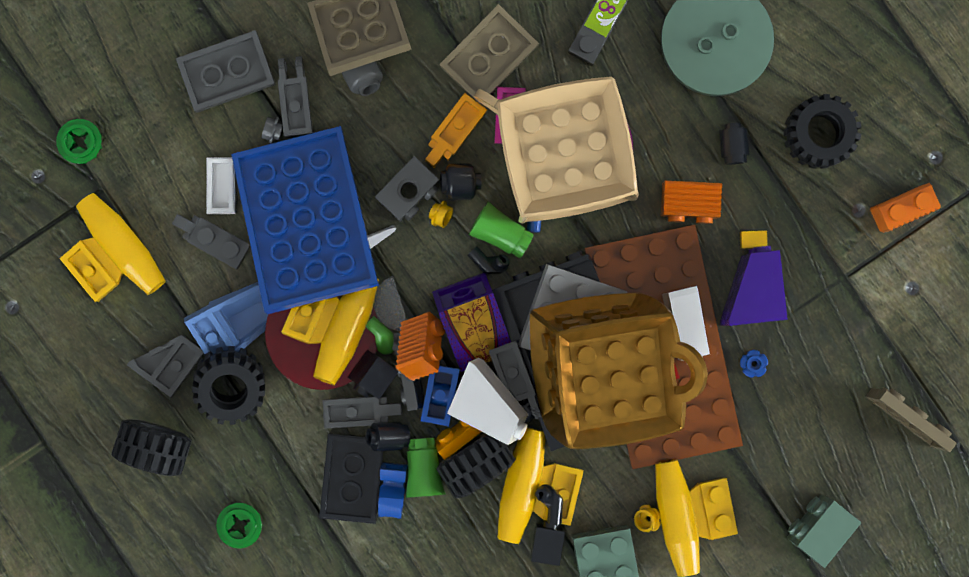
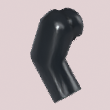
M478 246L467 255L484 274H501L508 269L510 264L509 258L506 255L499 254V256L487 257Z
M542 485L538 487L535 496L538 501H541L548 508L547 523L561 525L563 512L562 496L552 486Z

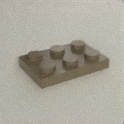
M498 4L439 65L475 101L482 104L474 97L477 90L481 89L492 94L536 49L539 43Z
M884 387L882 389L872 388L866 395L867 399L932 448L951 452L957 444L950 438L952 433L938 423L934 425L928 422L926 419L929 416L916 406L912 408L903 403L905 397L894 389L888 390Z

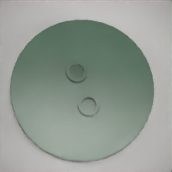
M677 0L667 13L661 30V50L669 71L688 89L708 96L730 95L747 88L766 69L774 47L772 22L759 0Z

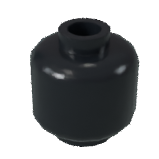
M471 163L448 164L445 171L440 172L441 194H446V197L451 201L471 200L475 197L476 190H481V173H475V168Z

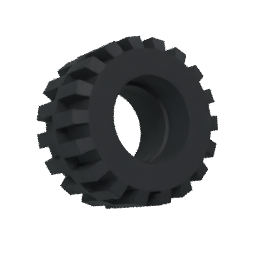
M823 94L820 97L816 95L793 109L790 113L791 116L785 122L787 128L783 130V136H787V141L784 143L786 148H791L792 152L789 154L792 158H799L798 163L801 165L808 164L809 168L815 169L820 167L824 169L850 157V153L854 152L858 147L856 142L861 139L858 129L862 127L861 121L856 122L855 117L859 116L856 110L850 111L849 107L851 104L848 101L842 103L840 102L841 97L834 96L830 98V94ZM813 117H824L833 124L836 138L831 147H819L810 139L808 124Z
M228 346L227 351H223V348L219 347L216 348L215 354L210 351L205 354V360L200 359L193 376L194 404L198 403V410L201 414L206 411V418L210 421L213 418H217V423L222 425L224 420L230 421V425L236 424L237 419L244 422L248 420V414L254 416L257 413V406L261 407L263 404V396H265V373H263V367L260 362L256 363V357L252 353L247 356V350L240 348L238 352L235 351V346ZM230 374L241 378L245 382L246 387L236 395L226 396L218 393L213 388L212 383L218 377Z
M134 419L122 420L111 455L117 461L143 471L165 476H176L182 474L192 440L185 434L164 426Z
M484 433L440 462L436 470L454 498L457 499L470 495L504 473L512 466L515 457L505 443Z

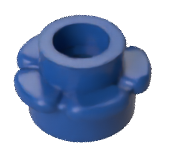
M750 350L746 355L742 356L740 366L746 376L751 378L754 376L761 377L767 371L768 359L764 354H760L758 350ZM753 361L757 363L755 367L752 366Z

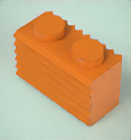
M664 181L662 183L661 216L668 217V222H685V218H696V223L713 224V219L721 217L722 183Z
M927 183L871 207L870 211L879 231L884 233L939 210L941 205L932 185Z
M427 312L400 322L402 326L399 332L401 336H399L400 341H398L399 350L397 351L396 369L413 381L420 379V377L424 378V376L434 374V372L438 373L439 361L443 357L441 340L445 334L442 321L431 312Z

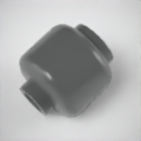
M376 61L342 72V76L350 91L361 96H368L376 92L383 80V73Z

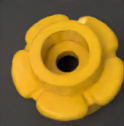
M442 201L441 204L435 203L429 212L431 225L445 228L451 220L453 208L448 206L446 201Z
M650 505L641 506L634 516L635 526L642 532L649 533L650 531L658 530L661 525L659 521L660 513L656 508H651Z

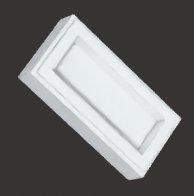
M232 157L207 158L208 215L236 214V174Z

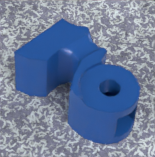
M382 462L380 480H383V484H381L379 491L378 517L402 518L408 465Z

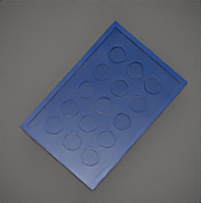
M341 126L231 154L263 308L266 314L379 286Z

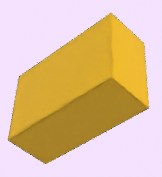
M767 231L740 232L741 249L767 246Z

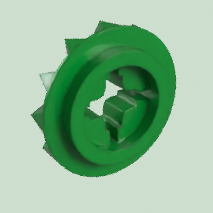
M73 119L60 128L56 144L59 153L67 161L74 164H87V162L97 158V154L102 149V135L97 126L90 121ZM72 134L79 137L87 135L84 143L88 149L80 146L74 148L76 140Z
M242 502L234 503L224 508L219 514L216 524L220 539L232 548H245L252 545L259 538L263 526L260 514L252 505ZM235 516L240 521L244 519L250 520L244 526V533L240 529L230 532L229 529L236 523Z

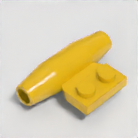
M95 193L86 196L76 205L93 238L80 240L59 259L95 302H99L117 287L123 274L147 295L158 290L166 282L148 249L121 216Z
M378 286L342 295L340 300L337 297L291 308L281 331L282 334L306 344L321 343L313 375L314 378L330 385L336 384L354 356L370 318Z
M527 427L525 434L518 440L513 451L515 461L507 471L499 506L497 538L502 541L519 544L532 512H535L539 517L547 521L548 508L541 501H538L535 496L537 488L542 485L552 486L562 496L563 512L561 524L571 526L584 470L557 463L544 466L546 437L541 430Z
M677 459L665 463H655L656 500L665 544L678 577L700 573L699 537L714 540L738 534L727 478L697 483L689 490Z

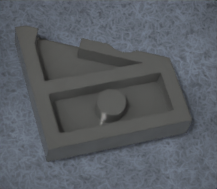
M180 335L168 343L129 361L127 366L166 395L173 397L203 357L204 352L200 346L188 337Z

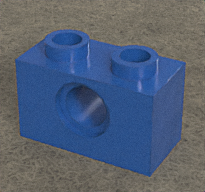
M439 365L438 373L429 374L421 421L444 426L450 425L451 415L447 413L456 394L460 373L459 368Z

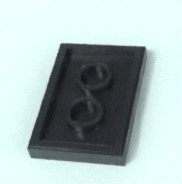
M328 433L319 518L376 524L381 481L380 467L383 462L384 451L374 452L371 446L367 445L365 436Z

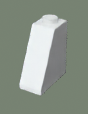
M697 286L662 294L664 305L674 316L680 342L694 347L702 357L710 354Z
M477 358L470 361L447 414L507 445L517 439L520 440L528 426L525 423L528 413L484 360Z

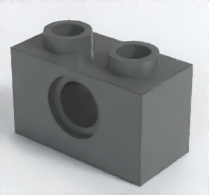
M414 156L375 198L400 222L404 219L410 221L420 210L417 205L424 198L429 201L439 191L437 185L440 181ZM408 184L415 185L418 190L417 195L412 199H406L402 196V189Z

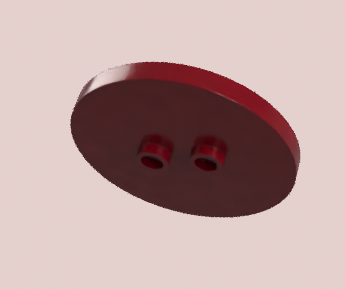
M291 308L268 314L265 340L269 355L278 370L289 380L300 386L316 390H328L344 386L352 382L347 377L365 352L369 350L374 354L376 353L375 335L365 327L354 356L335 385L327 384L313 377L321 343L306 344L282 334L281 331ZM372 308V312H371V315H370L369 320H370L373 316H375V317L377 318V315H376V312H375L374 308Z

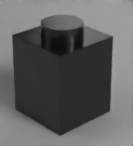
M367 350L347 378L356 383L353 389L367 398L371 394L380 399L399 371Z
M543 520L542 525H535L530 556L532 562L560 566L565 535L564 528H560L559 525L548 524L546 520Z

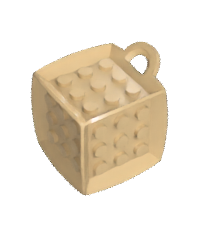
M613 77L591 78L554 84L504 99H497L481 89H478L474 97L499 117L505 162L520 213L518 222L521 224L579 215L626 201H635L638 198L639 192L637 189L630 132L622 100Z

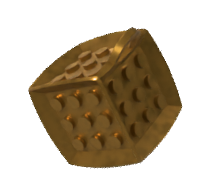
M641 293L607 294L558 302L533 309L530 312L531 361L538 403L544 424L557 441L570 449L600 448L640 442L683 429L686 417V402L694 399L704 390L708 372L701 354L691 345L680 342L674 316L660 301ZM674 358L684 360L691 371L689 382L683 386H677Z

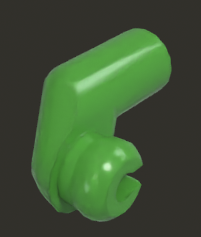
M373 316L368 321L366 328L375 335L377 350L381 354L388 355L393 352L394 334Z

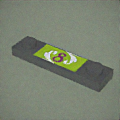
M596 0L568 53L593 66L628 0Z

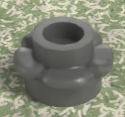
M267 117L262 139L268 140L269 144H272L274 139L278 141L280 139L283 124L279 123L278 117L276 119Z

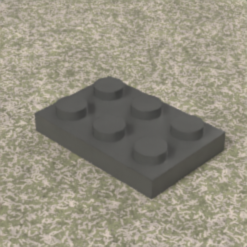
M256 30L176 58L190 101L196 113L276 85Z

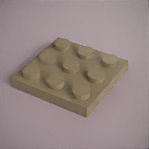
M315 0L307 3L330 76L412 50L395 0Z

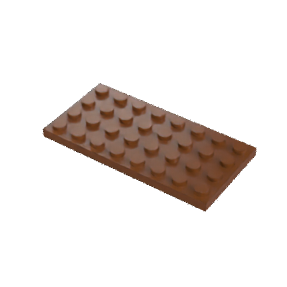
M691 225L584 248L585 255L590 254L599 281L625 290L627 293L646 294L664 305L662 296L664 293L697 286L710 353L703 356L708 372L706 386L701 394L686 402L685 425L682 430L626 444L631 469L743 446L696 226ZM674 358V363L680 378L676 379L677 386H683L689 382L691 371L685 361H679L678 358Z

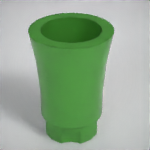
M489 201L483 207L468 234L508 254L512 253L518 258L523 256L534 236L529 231H526L525 227L499 211Z
M435 438L410 440L409 451H407L408 478L406 498L445 495L441 476L436 470L439 465L438 451L435 449Z

